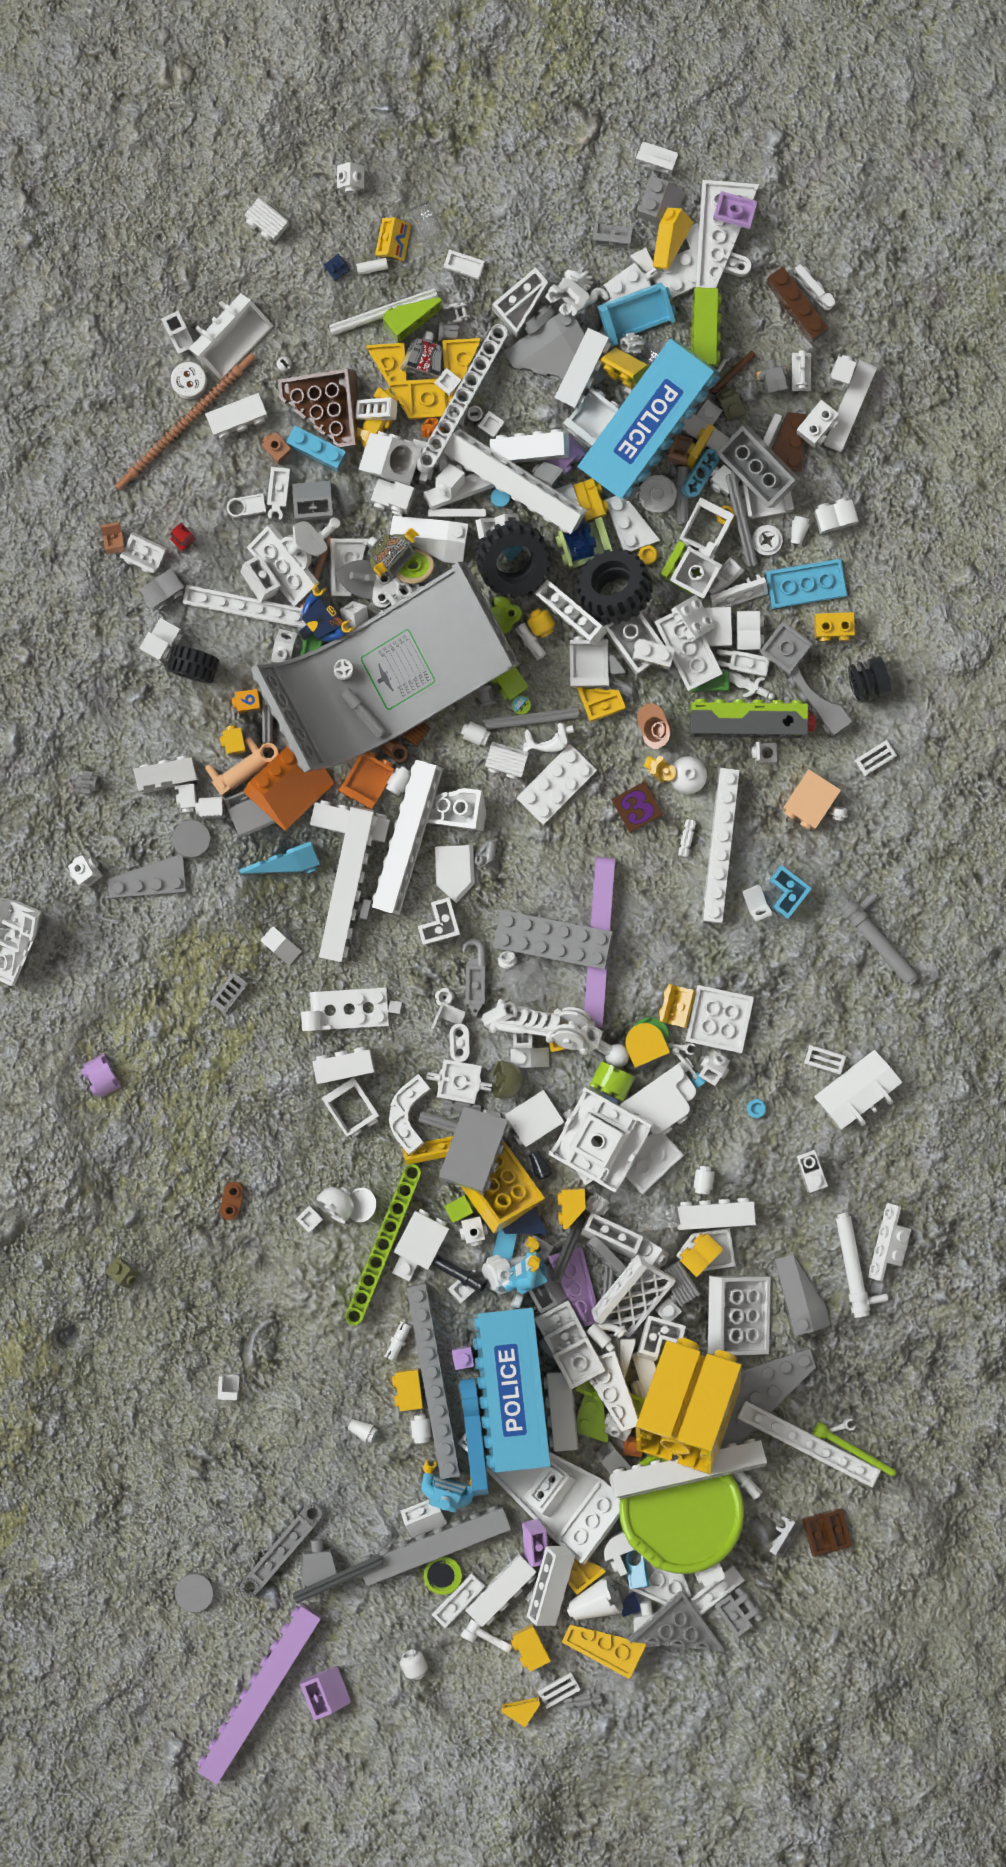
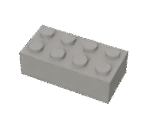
M742 425L716 453L768 508H774L800 481L797 475L749 426Z

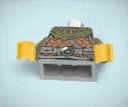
M410 528L405 534L391 535L384 533L379 540L371 537L367 542V546L371 548L368 553L371 557L369 562L373 573L380 578L385 573L392 579L415 554L409 542L414 543V538L419 536V534L413 528Z

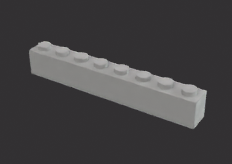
M498 1504L492 1505L484 1513L480 1514V1511L474 1512L466 1520L462 1521V1518L454 1520L448 1527L444 1528V1525L434 1528L433 1533L428 1535L424 1532L415 1536V1540L410 1542L403 1540L397 1543L395 1548L385 1547L379 1550L377 1555L382 1557L383 1565L362 1574L366 1587L511 1530L503 1505L499 1507ZM372 1554L365 1555L361 1557L362 1561H359V1563L368 1560L374 1556H372Z

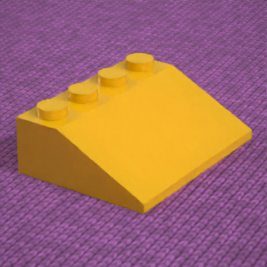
M505 1141L502 1143L504 1145L503 1153L501 1156L498 1155L496 1160L498 1162L496 1173H492L490 1180H492L490 1190L485 1191L484 1196H482L479 1191L460 1186L493 1233L509 1226L545 1199Z

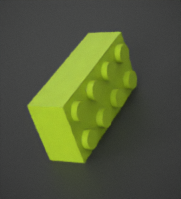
M695 287L692 296L691 351L715 368L718 367L720 362V351H717L720 344V332H717V329H719L721 324V313H717L721 306V294H718V288Z

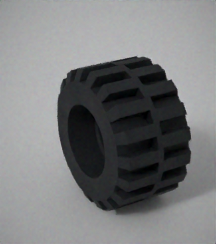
M176 645L173 646L167 669L176 675L194 681L213 683L220 660L209 653Z

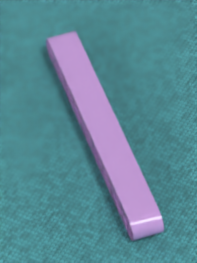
M596 857L591 928L610 931L615 858ZM587 966L584 1011L590 1015L591 1021L595 1022L596 1028H602L607 966L606 970Z

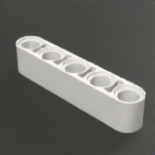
M859 360L837 411L839 413V423L834 430H829L824 446L839 452L842 451L876 372V366Z

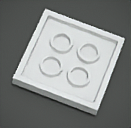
M697 985L685 1041L742 1053L754 997Z

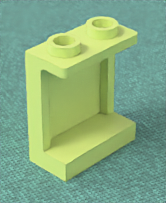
M602 517L594 519L593 522L578 526L571 534L559 530L558 536L555 537L558 548L562 547L564 552L561 555L564 566L568 565L569 570L586 565L585 563L589 559L592 560L597 553L602 554L604 550L608 549L612 551Z

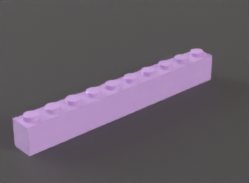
M303 1603L300 1607L296 1606L290 1615L293 1617L291 1622L284 1624L280 1631L282 1633L281 1638L274 1640L270 1647V1650H272L269 1657L265 1655L259 1664L262 1667L259 1673L254 1672L249 1680L251 1683L249 1689L244 1688L238 1698L241 1700L239 1705H234L228 1714L230 1716L227 1723L223 1722L218 1730L220 1733L217 1740L213 1738L208 1746L209 1753L207 1756L202 1755L197 1763L200 1766L197 1772L215 1784H218L321 1619V1614Z

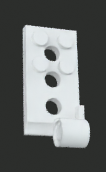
M387 988L310 992L311 1011L301 1012L302 1031L389 1026ZM367 1002H371L374 1005L373 1012L369 1014L363 1010V1005ZM348 1003L353 1004L355 1007V1011L351 1015L344 1012V1006ZM327 1005H333L336 1008L334 1015H326L325 1007Z

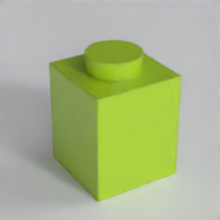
M463 1195L445 1204L444 1207L452 1223L472 1214L474 1205L469 1198Z

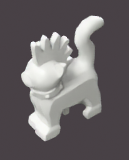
M581 267L578 271L567 270L564 274L565 278H562L558 286L553 284L545 296L550 303H554L561 298L564 300L565 303L559 308V311L564 316L570 314L576 316L588 305L597 301L598 295L604 300L609 298L608 292L603 288L593 289L590 295L586 292L590 289L593 281H590L592 276H587L588 271L582 272L584 267Z

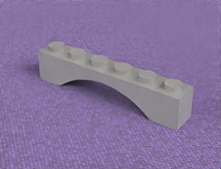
M798 665L790 675L787 674L789 684L793 689L795 687L800 692L799 698L804 704L808 703L811 708L809 711L816 719L821 721L823 724L821 728L826 735L830 734L832 737L852 723V720L842 706L822 699L810 689L804 681Z

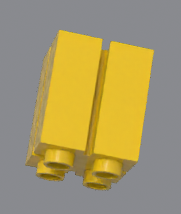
M678 1338L676 1343L666 1340L636 1424L637 1451L670 1462L674 1454L679 1457L677 1464L711 1475L740 1392L741 1364L736 1363L737 1358L733 1354L723 1350H715L713 1355L707 1354L706 1357L702 1356L701 1351H698L700 1346L686 1338Z

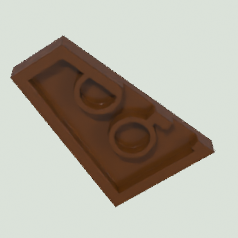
M787 412L771 450L792 471L801 472L804 439L797 435V428L806 419V414Z

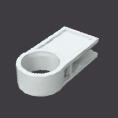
M257 494L233 498L227 504V511L233 518L267 513L264 495ZM233 502H241L244 506L243 511L238 515L232 514L229 510Z

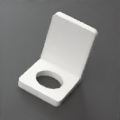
M279 629L275 638L271 661L278 663L291 659L297 633ZM282 635H288L291 639H285Z
M756 742L754 747L751 748L752 758H755V763L777 762L776 743L759 744V742ZM766 747L773 751L772 757L768 759L762 756V750Z
M760 885L742 892L748 910L755 921L773 914L767 905ZM761 911H766L762 915H757V913Z
M442 1002L431 1028H435L439 1017L455 1024H461L466 1012Z

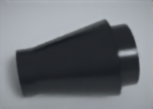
M539 1150L529 1154L534 1176L538 1180L552 1175L551 1166Z

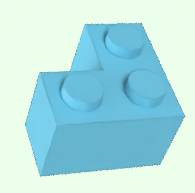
M782 865L777 868L768 880L769 883L782 892V895L772 906V909L786 920L789 919L812 889Z

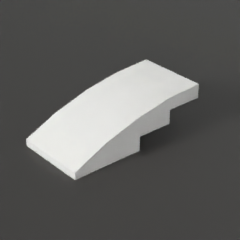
M569 1300L534 1318L571 1389L605 1371Z

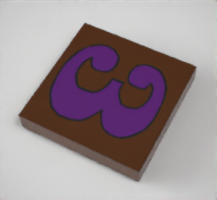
M645 781L611 799L629 833L663 815Z

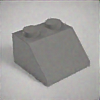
M651 175L637 217L659 224L667 208H681L685 192L669 181Z

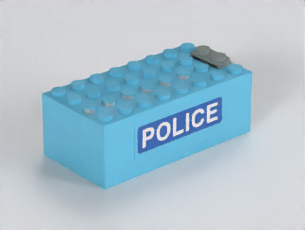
M670 338L577 467L618 498L625 499L626 501L630 499L635 500L641 492L638 484L641 481H646L651 474L649 469L657 465L663 456L660 454L663 450H668L674 442L672 439L674 435L680 434L686 426L684 424L685 420L693 417L697 411L695 406L699 402L703 403L709 394L706 391L709 387H714L720 379L718 376L720 372L678 340Z
M533 1308L471 1315L472 1319H468L469 1331H473L476 1334V1338H473V1348L478 1353V1357L475 1358V1367L480 1372V1377H477V1387L482 1391V1396L479 1397V1406L484 1410V1416H481L482 1428L486 1429V1435L483 1436L484 1447L488 1448V1455H485L486 1467H489L495 1473L550 1467Z

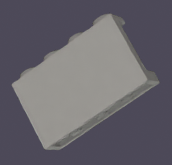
M464 1107L439 1174L440 1183L447 1185L450 1182L479 1191L480 1195L484 1196L485 1191H489L492 1180H490L491 1174L496 1173L498 1155L501 1156L503 1153L504 1145L502 1143L504 1138H508L511 1127H508V1120Z

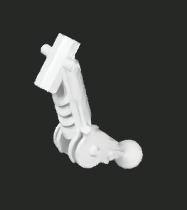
M499 999L496 1008L483 1014L481 1019L484 1026L491 1033H495L498 1030L517 1034L529 1033L547 1036L546 1041L548 1043L554 1041L565 1049L579 1050V1053L582 1055H586L588 1052L596 1049L603 1053L607 1063L615 1068H621L629 1061V1053L626 1047L621 1044L609 1045L601 1040L603 1031L596 1028L595 1022L591 1021L590 1015L579 1008L567 1007L562 1011L557 1008L554 1010V1013H547L516 1006L510 1001L505 1003L504 1000Z

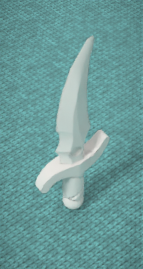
M721 669V671H729L730 682L739 688L749 690L748 693L743 694V698L751 697L754 693L769 700L775 698L773 693H769L770 691L758 686L760 682L765 680L764 677H759L753 682L750 678H745L737 672Z

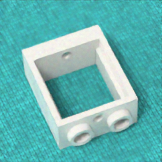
M700 497L679 539L686 544V547L692 548L694 546L698 549L701 547L705 550V546L686 537L702 507L726 519L714 543L716 544L712 551L714 555L734 514Z
M355 1077L322 1098L346 1137L351 1135L353 1138L362 1132L361 1127L366 1124L370 1127L378 1122L377 1117L380 1116ZM352 1087H355L372 1115L349 1130L331 1101Z

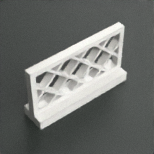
M637 1254L591 1310L593 1318L599 1324L610 1323L622 1327L624 1322L632 1321V1326L624 1334L630 1338L674 1285L676 1280L674 1277L645 1261L644 1257ZM646 1269L653 1272V1276L642 1278V1274ZM657 1280H668L664 1286L657 1287ZM654 1281L655 1288L644 1290L643 1283ZM641 1284V1291H630L633 1285ZM646 1294H656L653 1300H645ZM642 1295L643 1302L632 1304V1297ZM629 1298L630 1305L619 1307V1302L622 1299ZM644 1307V1311L641 1314L634 1315L633 1309ZM631 1310V1316L621 1318V1311ZM617 1312L618 1319H607L609 1314Z

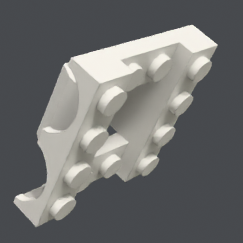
M586 1086L549 1155L609 1190L617 1192L654 1124L639 1115L633 1114L605 1098L601 1093ZM598 1135L602 1138L603 1143L601 1146L593 1144L594 1136Z

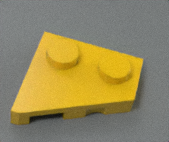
M577 687L590 723L626 710L619 690Z

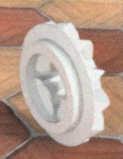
M771 525L759 527L752 537L754 549L759 554L767 556L778 552L783 542L780 531ZM763 535L767 538L774 536L770 541L771 546L767 543L762 544L764 541Z

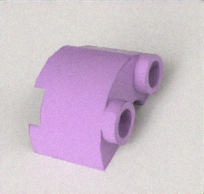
M569 435L570 458L543 460V462L546 461L564 470L563 474L566 475L572 469L571 464L575 460L579 462L585 456V449Z
M105 1054L85 1063L84 1068L81 1069L85 1079L89 1078L92 1083L90 1089L94 1096L99 1095L102 1098L122 1087Z

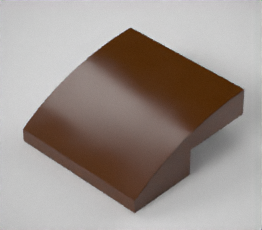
M842 1508L802 1518L812 1556L816 1557L852 1546Z

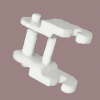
M462 302L460 305L454 303L448 305V307L444 306L443 310L453 309L456 314V320L447 322V324L455 325L461 323V320H468L470 315L466 313L465 307L467 304ZM461 308L463 316L459 317L457 309Z

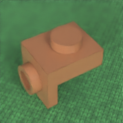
M115 522L101 525L106 555L124 552V538L120 523Z

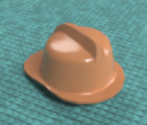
M648 703L643 705L638 711L637 716L643 739L649 747L654 749L661 748L669 741L672 732L671 725L667 721L664 711L657 704Z

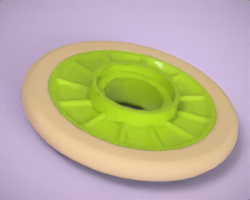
M413 549L415 554L395 576L400 581L408 584H417L427 580L434 570L433 559L428 553L419 549ZM413 563L418 565L416 569L408 568Z

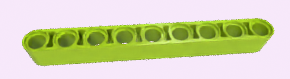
M409 1164L403 1171L347 1310L346 1320L351 1325H358L363 1320L421 1176V1168L417 1164ZM415 1167L418 1170V1175L415 1178H410L407 1175L408 1168ZM403 1185H407L411 1189L410 1194L407 1196L400 1193V1187ZM395 1203L403 1205L402 1213L398 1214L393 1211ZM386 1222H395L396 1229L388 1231L385 1227ZM386 1239L389 1242V1247L381 1249L378 1246L379 1240ZM379 1257L382 1261L381 1266L374 1267L371 1264V1259ZM366 1275L374 1277L375 1281L372 1285L365 1284L364 1277ZM357 1294H366L367 1301L365 1303L358 1302ZM350 1312H359L360 1319L357 1321L351 1320Z

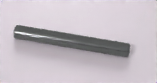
M380 1555L374 1556L294 1592L293 1598L296 1603H300L383 1565L382 1557Z

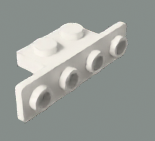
M890 1203L886 1204L869 1269V1278L883 1281L887 1263L898 1266L903 1264L911 1229L897 1225L901 1206Z

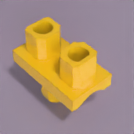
M659 755L657 759L648 756L644 763V767L649 769L648 772L658 782L672 781L677 775L675 767Z

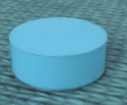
M495 489L491 493V502L496 507H505L510 501V495L506 492Z
M753 1099L747 1105V1113L753 1118H761L766 1113V1105L762 1100Z

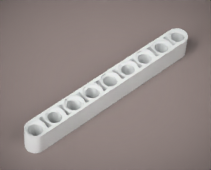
M496 324L491 328L417 461V468L421 473H429L433 470L452 433L455 431L507 337V329L503 325ZM499 333L502 338H496L493 334ZM484 349H491L493 354H487ZM476 365H482L484 370L477 369ZM467 380H472V381H474V382H475V385H474V386L469 385V384L467 383ZM458 396H464L467 401H460ZM449 412H455L458 417H451ZM440 428H447L449 433H442ZM431 444H438L440 449H433ZM422 460H429L431 465H424Z

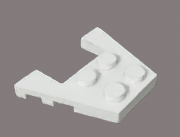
M697 223L691 226L685 238L689 249L676 255L669 270L656 269L659 274L652 278L655 284L661 282L665 288H669L672 296L671 300L695 289L699 237ZM646 248L630 255L631 260L645 274L654 268L653 261Z

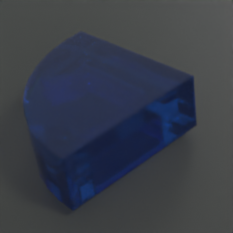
M635 1591L628 1594L623 1602V1617L641 1611Z

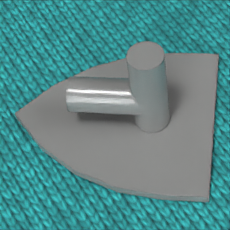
M370 560L350 562L335 573L337 579L347 591L355 596L373 600L376 575L372 571Z

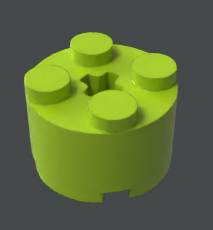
M601 1061L589 1086L598 1090L601 1088L603 1093L611 1097L615 1094L614 1098L624 1102L635 1077Z

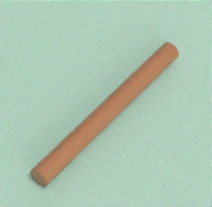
M329 536L325 540L327 550L319 555L313 571V576L317 581L330 551L331 537ZM310 593L302 600L300 608L304 607L305 601L310 595Z

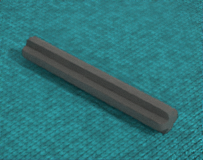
M581 1215L573 1222L551 1275V1280L559 1283L563 1278L586 1221L585 1217Z

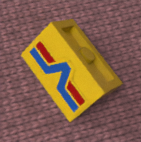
M396 217L382 218L375 255L380 258L392 257L404 262L411 224Z

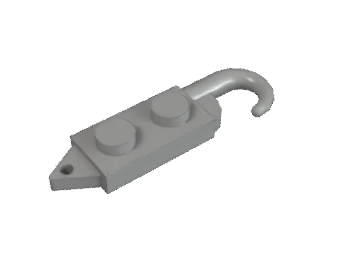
M471 939L465 942L462 951L466 952L469 945H475L478 949V958L471 959L466 964L465 1004H468L473 1015L476 1016L481 1006L485 1004V947L479 940Z

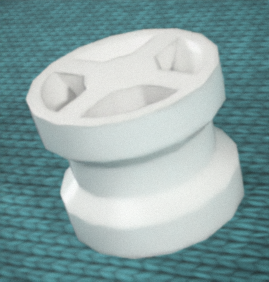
M341 659L335 663L334 674L337 679L347 680L352 676L353 666L350 661Z

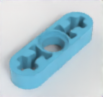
M708 449L700 454L681 486V492L685 497H695L702 490L719 462V456L716 454L717 451L715 449ZM711 454L712 461L707 462L709 459L707 455ZM698 468L704 471L702 479L696 474ZM693 485V492H689L690 488L688 486Z

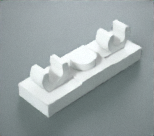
M757 574V580L750 581L748 577L746 579L747 583L735 585L728 588V590L724 589L719 593L711 594L712 608L730 607L768 594L765 578H761Z

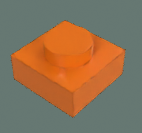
M629 1435L627 1440L624 1441L622 1455L642 1457V1452L637 1451L636 1436Z

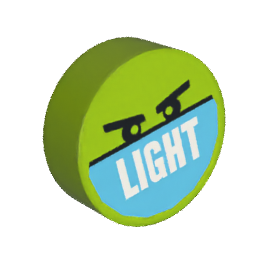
M520 695L513 699L512 709L516 714L522 715L529 712L531 703L526 696Z

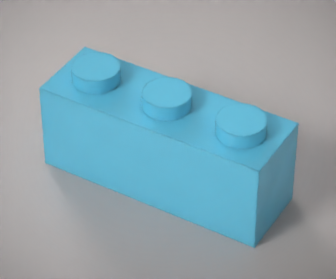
M294 426L286 441V444L291 449L336 472H339L347 456L346 451L297 426Z

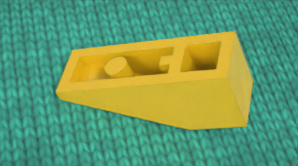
M667 208L659 223L653 261L655 269L669 270L694 223L681 208Z

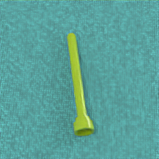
M818 1422L814 1428L812 1435L819 1439L826 1438L890 1476L896 1475L895 1469L831 1433L824 1423Z

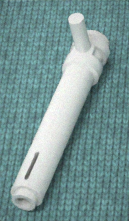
M849 1213L837 1214L836 1222L850 1291L848 1296L853 1306L851 1311L854 1313L855 1318L870 1315L869 1310H871L870 1305L888 1301L887 1294L868 1297V1292L865 1291L851 1216H849Z

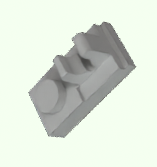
M784 1516L781 1519L785 1521L786 1526L784 1528L776 1526V1530L781 1532V1535L773 1540L772 1548L770 1549L772 1554L783 1558L802 1526L799 1522L791 1521Z

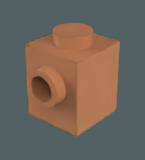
M276 432L273 435L271 433L263 439V449L278 465L292 453L291 448Z

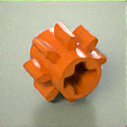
M429 418L421 425L423 438L427 437V440H429L438 424V419ZM444 427L440 428L442 433H444Z

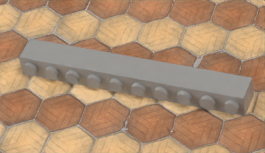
M427 1284L407 1286V1293L440 1478L460 1476V1469Z

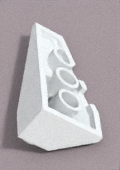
M393 516L391 535L405 534L408 529L413 528L419 536L414 538V543L409 542L412 546L445 563L455 564L463 562L468 524Z
M463 788L435 795L427 823L483 831L486 817L483 791Z

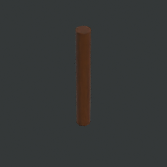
M751 350L710 391L716 395L756 357V354Z

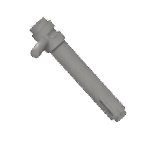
M872 893L861 904L854 902L852 899L840 908L843 912L842 915L845 918L848 917L849 923L861 932L905 984L908 983L909 986L918 979L917 973L870 921L868 914L864 911L878 899L877 895Z

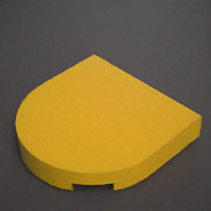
M638 1024L632 1027L626 1036L625 1045L634 1068L670 1053L661 1031L652 1024Z

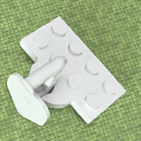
M331 518L330 523L319 533L310 523L301 521L293 526V535H288L284 538L273 524H269L248 545L247 549L254 557L261 555L281 585L279 589L294 607L312 591L315 584L319 583L308 569L311 563V554L319 556L327 550L324 540L340 526V521L337 518Z

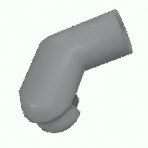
M487 842L486 852L475 857V864L479 867H485L493 862L497 843Z

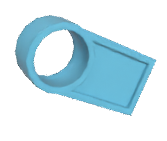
M636 1550L627 1552L625 1560L630 1589L649 1587L647 1560L641 1555V1562L635 1566L631 1562V1555Z

